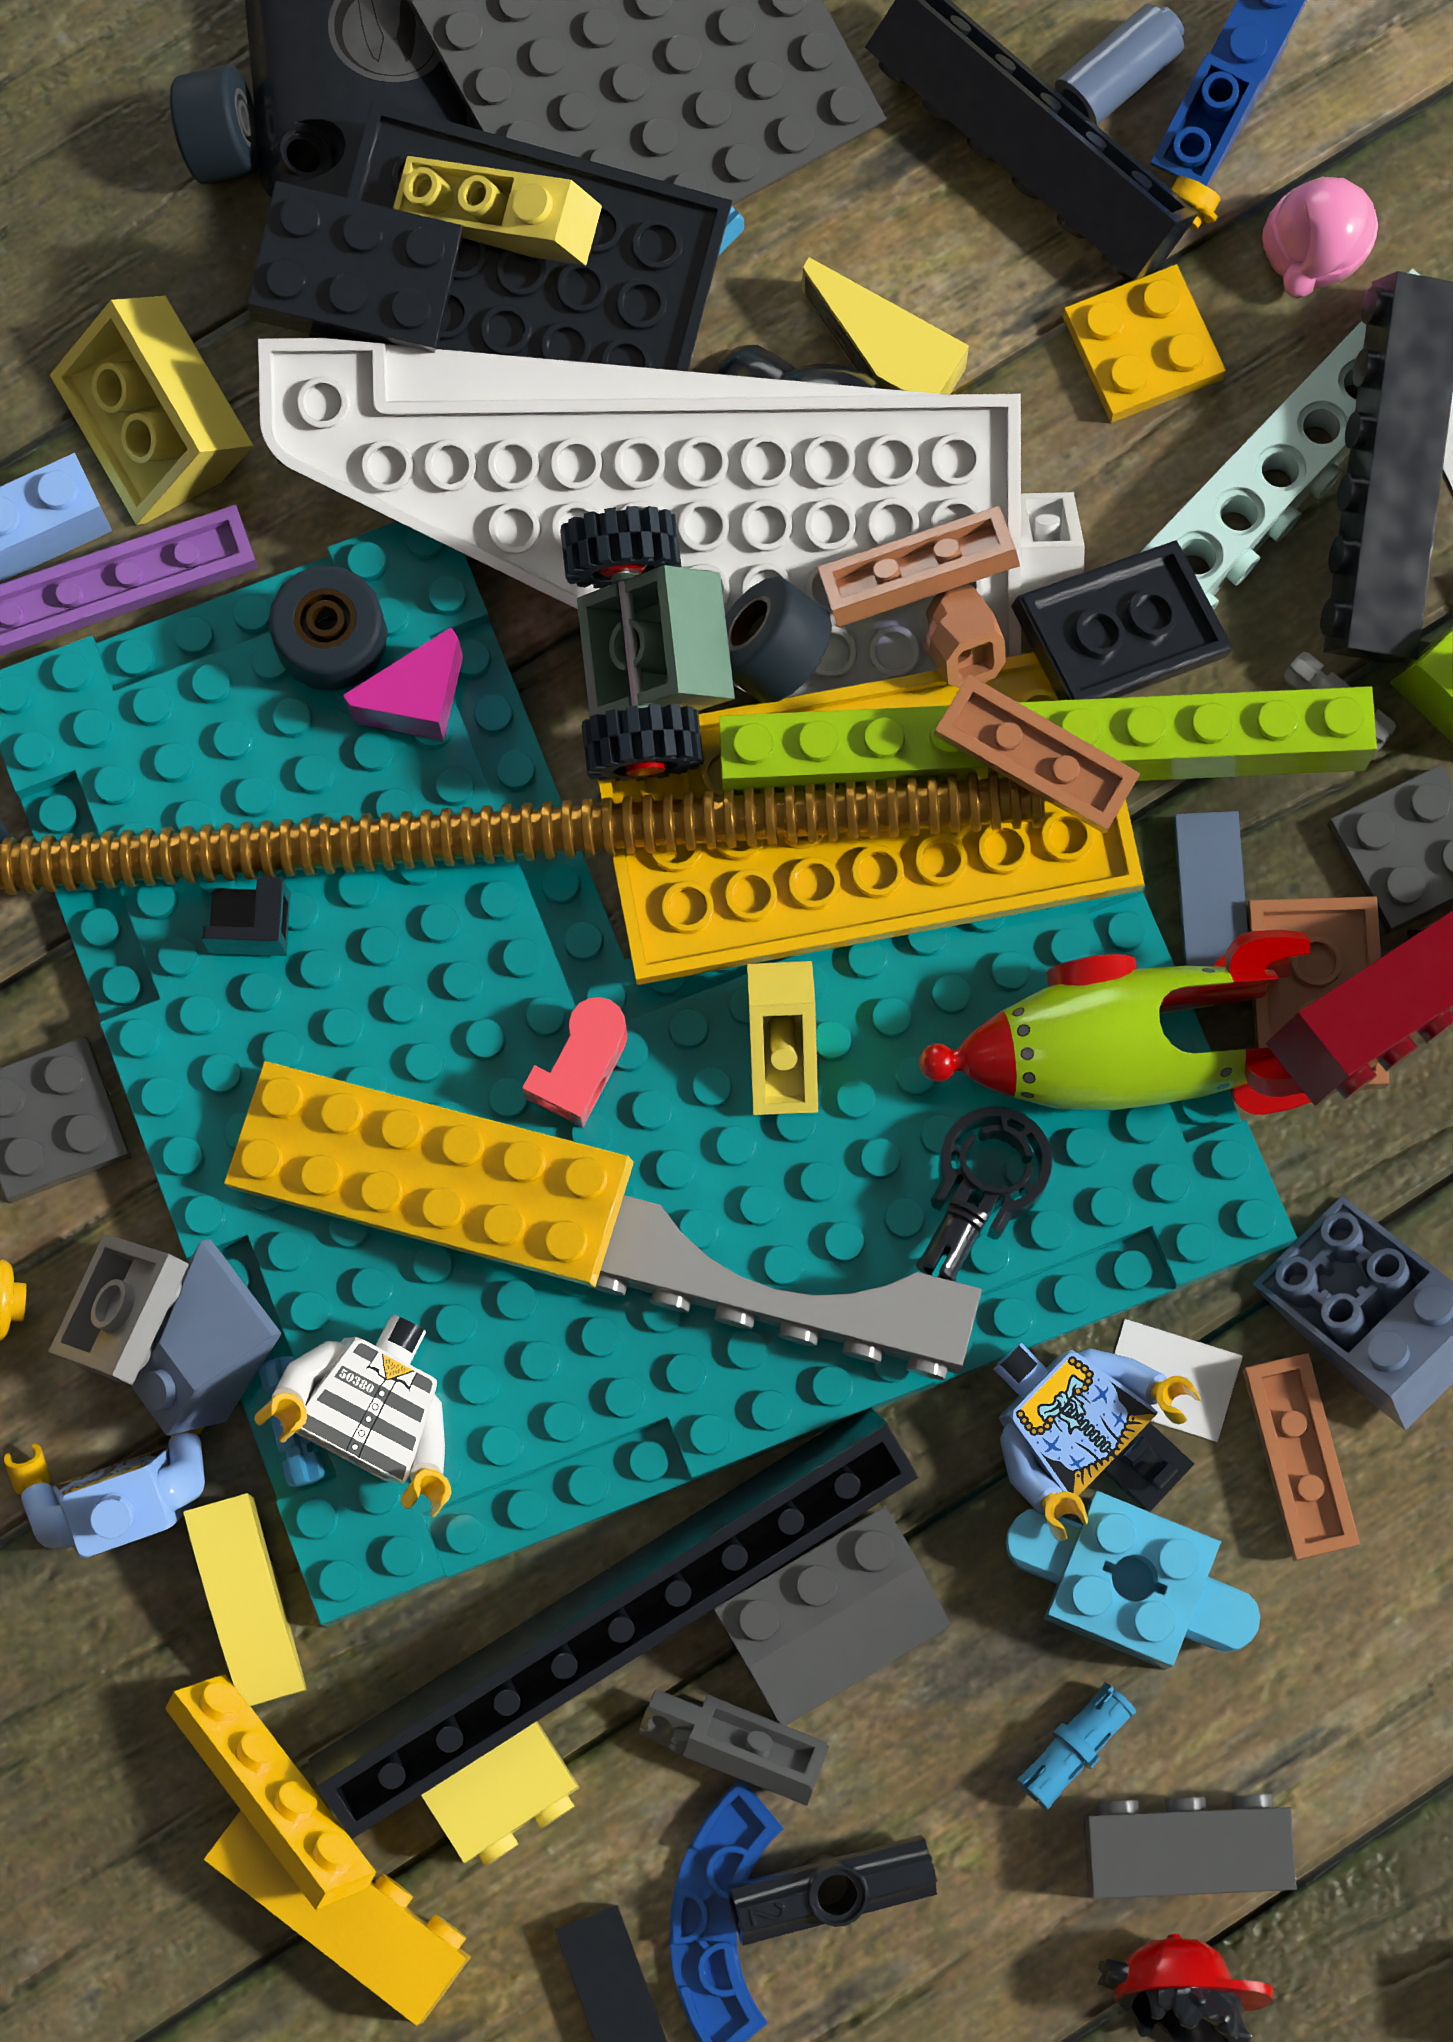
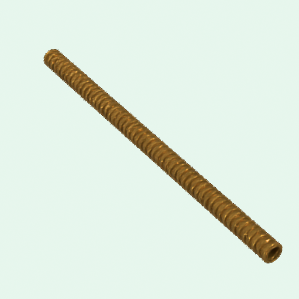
M995 771L988 773V779H978L977 773H969L968 780L957 781V775L950 774L947 776V781L937 782L936 776H928L927 783H917L916 777H908L907 784L896 785V779L890 778L886 780V785L876 786L875 780H867L866 787H856L854 781H847L845 788L838 789L835 788L834 782L826 783L823 790H815L814 784H806L805 791H795L793 785H786L784 792L775 793L774 787L771 786L765 787L764 794H755L753 788H745L744 795H734L733 789H726L723 796L714 797V793L711 790L704 791L703 798H694L692 792H684L683 799H674L672 793H666L663 795L662 800L654 801L652 795H644L642 802H634L632 796H624L622 803H614L611 797L603 798L602 804L594 805L592 799H583L581 806H573L571 800H564L561 807H553L552 802L547 801L543 802L539 809H533L531 803H523L521 810H513L511 804H503L501 811H493L491 805L483 806L479 813H473L471 807H463L460 814H453L451 808H443L440 815H433L431 809L422 810L419 817H414L411 811H403L400 818H394L391 812H383L380 819H374L371 813L362 814L359 821H354L351 815H343L340 822H334L331 816H323L320 823H314L311 817L301 819L299 825H294L291 819H283L280 826H274L271 820H264L261 822L260 827H254L253 823L248 821L241 823L239 829H235L232 823H223L220 830H215L212 824H204L201 826L200 831H195L191 825L183 826L180 833H175L172 827L162 828L160 834H155L152 828H145L141 831L140 835H136L132 829L122 831L120 837H116L113 831H104L101 834V838H96L93 832H85L82 834L81 839H76L73 833L64 834L60 841H57L54 835L43 836L41 842H37L34 836H26L22 839L21 843H17V840L13 837L3 839L2 844H0V893L2 889H5L9 895H17L20 893L21 888H25L29 894H36L40 891L41 887H45L49 893L57 892L61 885H64L68 891H76L79 889L80 884H84L88 890H96L100 883H104L108 889L118 887L121 881H124L127 887H136L139 880H144L147 886H155L158 884L159 879H164L167 885H173L182 877L187 883H195L198 880V876H203L207 882H215L218 875H224L227 881H234L237 879L238 874L242 873L249 880L255 879L258 872H263L265 877L274 878L277 876L278 871H283L286 877H294L297 874V870H303L307 876L315 875L318 868H323L326 874H334L337 871V867H343L346 873H354L357 866H363L366 872L375 871L379 864H383L386 870H394L397 863H403L406 869H414L417 862H424L426 868L435 867L436 862L439 860H444L446 866H454L457 859H464L466 865H474L477 858H484L486 864H492L500 856H504L506 862H515L517 855H524L526 861H534L537 854H544L547 860H553L556 858V854L564 852L568 859L575 858L577 851H585L587 857H595L597 850H605L607 856H614L617 849L625 848L626 853L629 855L635 854L637 847H645L647 853H655L657 846H666L668 852H674L677 849V845L686 844L687 850L690 851L696 850L697 843H706L708 849H716L717 842H726L728 848L737 847V841L747 840V844L750 847L757 846L758 839H767L768 845H777L778 838H787L789 844H796L798 837L808 836V841L811 843L818 841V835H828L829 841H837L838 834H848L850 840H857L859 833L869 832V837L872 839L879 837V831H889L890 837H898L899 830H910L911 836H917L920 834V829L930 828V833L933 835L940 833V827H950L951 833H960V826L970 825L972 832H978L981 830V825L991 824L992 830H1001V823H1012L1013 829H1021L1022 822L1031 821L1033 828L1042 827V821H1045V803L1043 798L1007 777L998 778V773Z

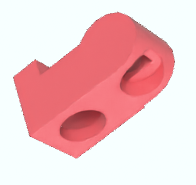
M601 997L588 998L576 1006L569 1020L570 1037L551 1073L534 1065L522 1087L526 1100L582 1128L610 1078L628 1038L625 1016L620 1007L611 1000Z

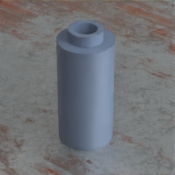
M1144 4L1055 81V90L1095 125L1100 124L1183 52L1184 41L1182 36L1185 31L1182 22L1168 7L1161 6L1158 8L1153 4Z

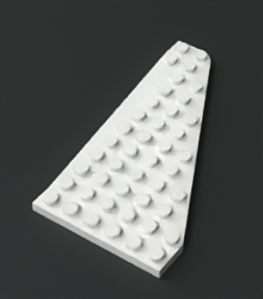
M327 338L258 339L261 432L271 452L284 465L578 609V597L599 590V588H593V585L585 588L578 587L577 583L570 584L565 579L560 533L561 525L568 523V520L573 517L584 518V513L594 511L600 514L605 513L604 509L616 507V511L625 510L627 506H638L639 510L651 506L658 507V511L667 509L671 511V514H675L681 567L720 573L725 616L733 604L750 587L765 578L782 577L829 612L832 630L829 645L819 665L805 683L793 694L785 698L938 670L923 648L929 628L926 611L936 595L837 627L818 567L996 506H1000L1016 548L1020 566L968 584L977 590L994 613L1005 640L1006 657L1021 655V625L1011 608V604L1017 596L1021 595V394L946 395L436 349L435 353L406 346ZM733 683V686H735V687H737V688L743 690L742 688H740L739 686H737L735 683Z

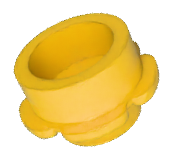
M1178 176L1171 190L1199 213L1189 229L1198 230L1201 223L1210 224L1215 222L1217 215L1214 211L1221 200L1220 196L1198 181Z

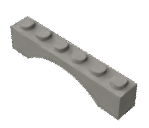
M625 1195L622 1199L596 1287H590L618 1296H625L627 1287L653 1293L650 1301L652 1304L677 1312L688 1313L691 1304L716 1310L714 1317L716 1321L742 1329H752L754 1321L780 1327L778 1333L780 1338L802 1345L816 1346L819 1337L843 1343V1354L867 1362L881 1363L883 1354L908 1360L907 1371L938 1380H945L947 1371L960 1373L982 1292L981 1288L919 1272L887 1286L853 1294L808 1295L773 1289L743 1278L709 1258L678 1229L661 1205Z

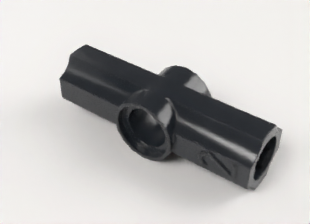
M922 1835L840 1856L831 1853L819 1854L809 1859L802 1866L727 1885L733 1921L743 1946L823 1924L833 1927L846 1926L855 1922L862 1914L937 1895V1878L933 1860L927 1848L925 1838ZM832 1875L845 1876L847 1888L843 1897L833 1904L824 1905L819 1903L818 1890L822 1882Z

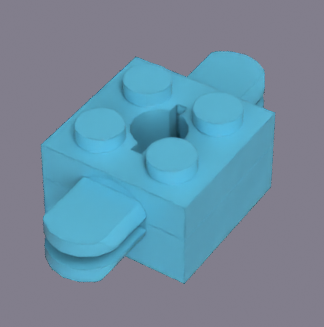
M1096 1491L1090 1497L1086 1507L1087 1525H1084L1082 1521L1079 1524L1061 1516L1058 1521L1065 1528L1068 1538L1064 1541H1058L1052 1536L1045 1513L1040 1514L1035 1509H1028L1019 1515L1007 1531L1005 1545L1007 1556L1012 1563L1023 1571L1056 1584L1043 1620L1166 1670L1174 1666L1184 1637L1225 1653L1243 1648L1252 1641L1258 1632L1260 1614L1255 1600L1242 1590L1208 1577L1221 1541L1112 1496Z

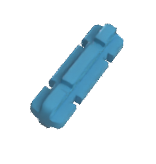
M294 1357L274 1358L266 1361L260 1367L259 1374L264 1392L271 1393V1399L286 1367L295 1360ZM272 1415L270 1418L278 1450L280 1453L286 1452L287 1460L282 1462L288 1485L290 1487H301L316 1483L322 1479L325 1470L320 1451H313L312 1442L295 1433L284 1443L278 1441V1437L282 1435L283 1427L280 1426L281 1421Z

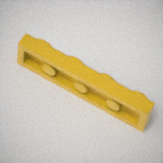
M223 1674L174 1691L165 1708L314 1909H320L366 1890L376 1871L237 1688L234 1687V1684L227 1675Z

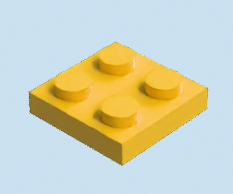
M1177 264L1064 308L1063 319L1110 423L1224 379L1226 369Z

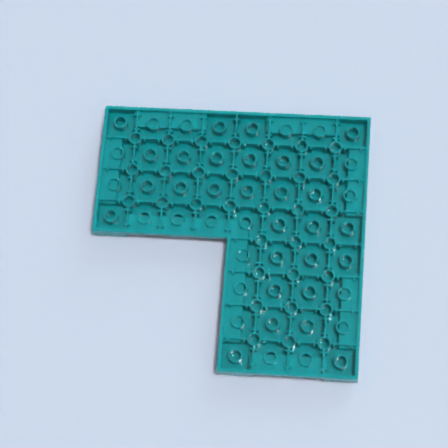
M398 521L327 547L330 556L96 643L91 635L0 670V752L15 793L21 800L33 836L37 842H41L42 837L45 835H54L57 841H60L62 836L68 833H73L76 839H81L82 834L85 832H93L96 838H101V834L104 831H113L116 837H120L122 831L132 829L136 835H140L141 831L145 828H152L155 834H160L161 829L164 827H172L175 833H180L181 828L191 825L195 831H200L201 826L204 824H212L215 830H220L223 823H232L235 829H239L241 823L251 821L254 827H260L261 822L264 820H271L274 826H280L283 819H291L294 825H299L301 819L311 817L314 823H320L323 816H331L334 822H340L343 815H351L354 821H359L361 815L371 813L374 819H380L383 812H391L394 818H400L403 811H411L414 817H419L421 811L431 809L433 815H440L443 808H451L453 814H460L463 807H471L473 813H479L481 808L487 805H491L493 811H501L503 804H511L513 810H521L523 803H531L533 809H539L542 803L551 801L553 807H561L562 801L491 626L488 612L465 554ZM318 566L343 567L361 576L377 594L388 630L386 650L375 671L357 685L337 691L314 689L294 679L280 662L268 627L271 604L281 586L297 573ZM329 616L323 617L318 621V623H320L324 619H327ZM451 627L458 636L463 659L444 741L356 724L349 713L343 695ZM577 851L575 858L568 859L564 852L557 853L556 858L553 860H547L544 854H537L534 861H526L524 855H517L515 862H506L504 856H500L492 864H486L484 858H477L474 865H466L464 859H457L454 866H446L444 860H439L436 862L435 867L426 868L424 862H417L414 869H406L403 863H397L394 870H386L383 864H379L376 870L366 872L363 866H357L354 873H346L343 867H337V871L334 874H326L323 868H318L316 874L307 876L303 870H297V874L294 877H286L283 871H278L277 876L274 878H283L291 893L287 956L210 953L203 943L202 928L203 926H210L213 891L217 888L256 890L257 877L247 880L243 873L238 874L237 879L234 881H227L224 875H218L215 882H207L203 876H198V880L195 883H187L182 877L173 885H167L164 879H159L158 884L155 886H147L144 880H139L136 887H127L124 881H121L118 887L108 889L104 883H100L96 890H88L84 884H80L79 889L76 891H68L64 885H61L60 889L54 892L99 1012L103 1033L186 1258L188 1260L191 1258L200 1241L211 1239L282 1333L263 1364L268 1360L284 1356H292L297 1359L326 1341L341 1342L344 1338L350 1337L361 1338L375 1346L391 1314L402 1317L426 1331L410 1365L437 1380L435 1395L442 1402L445 1437L443 1475L451 1485V1495L435 1517L430 1516L431 1502L423 1494L419 1495L418 1500L411 1509L404 1508L401 1505V1496L411 1483L410 1475L405 1484L388 1483L312 1443L313 1451H320L325 1470L324 1477L310 1485L290 1487L286 1482L282 1462L287 1460L286 1452L280 1453L278 1450L271 1418L261 1426L256 1424L254 1420L255 1414L267 1404L266 1401L272 1400L271 1393L264 1392L259 1370L241 1397L242 1405L277 1497L276 1504L320 1624L326 1628L823 1432L836 1423L871 1407L876 1411L997 1363L1020 1342L1030 1350L1290 1247L1297 1239L1247 1120L1241 1121L1228 1090L1203 1097L1118 1110H1066L1008 1097L981 1086L966 1077L963 1072L954 1071V1074L949 1079L941 1082L931 1081L921 1072L919 1057L927 1046L938 1043L946 1045L951 1050L959 1048L962 1042L977 1027L998 1012L1047 988L1046 972L1054 966L1079 958L1123 954L1135 957L1137 969L1175 967L1144 896L1145 884L1142 891L758 962L812 961L815 993L818 1112L753 1115L747 965L637 985L632 957L624 959L582 851ZM258 872L257 877H265L263 872ZM601 997L611 1000L620 1007L625 1016L628 1038L610 1078L582 1128L526 1100L522 1087L534 1065L551 1073L570 1037L569 1020L576 1006L588 998ZM1194 1009L1159 1015L1163 1033L1173 1046L1187 1053L1212 1052ZM264 1061L629 1156L634 1161L624 1195L661 1205L678 1229L709 1258L743 1278L773 1289L808 1295L853 1294L887 1286L914 1273H922L916 1267V1263L925 1252L945 1215L950 1201L959 1188V1184L953 1187L941 1211L933 1208L930 1200L940 1184L938 1173L939 1156L947 1133L967 1113L979 1108L992 1106L1006 1107L1021 1112L1041 1128L1050 1144L1052 1152L1051 1175L1038 1203L1024 1215L1009 1220L998 1240L987 1236L989 1228L1001 1208L1000 1206L995 1207L956 1276L955 1282L981 1288L982 1292L962 1369L959 1374L947 1371L945 1380L932 1379L907 1371L908 1360L885 1354L882 1355L881 1363L859 1360L842 1353L843 1343L819 1337L816 1346L798 1344L780 1338L778 1336L780 1327L754 1321L752 1329L730 1326L714 1319L716 1313L714 1309L695 1304L690 1305L688 1313L665 1309L650 1302L653 1293L627 1287L625 1296L604 1293L587 1285L233 1190L224 1184ZM980 1128L968 1132L955 1144L961 1150L964 1141L972 1132L976 1136L973 1148L966 1153V1165H968L971 1173L980 1182L993 1187H1011L1022 1179L1027 1164L1022 1162V1157L1018 1150L999 1139L980 1141L978 1137ZM1031 1147L1033 1157L1028 1164H1033V1171L1027 1185L1035 1186L1038 1181L1039 1167L1037 1157ZM951 1161L952 1167L956 1169V1162ZM971 1199L968 1201L976 1207L980 1205ZM946 1256L941 1257L931 1276H939V1270L947 1258Z

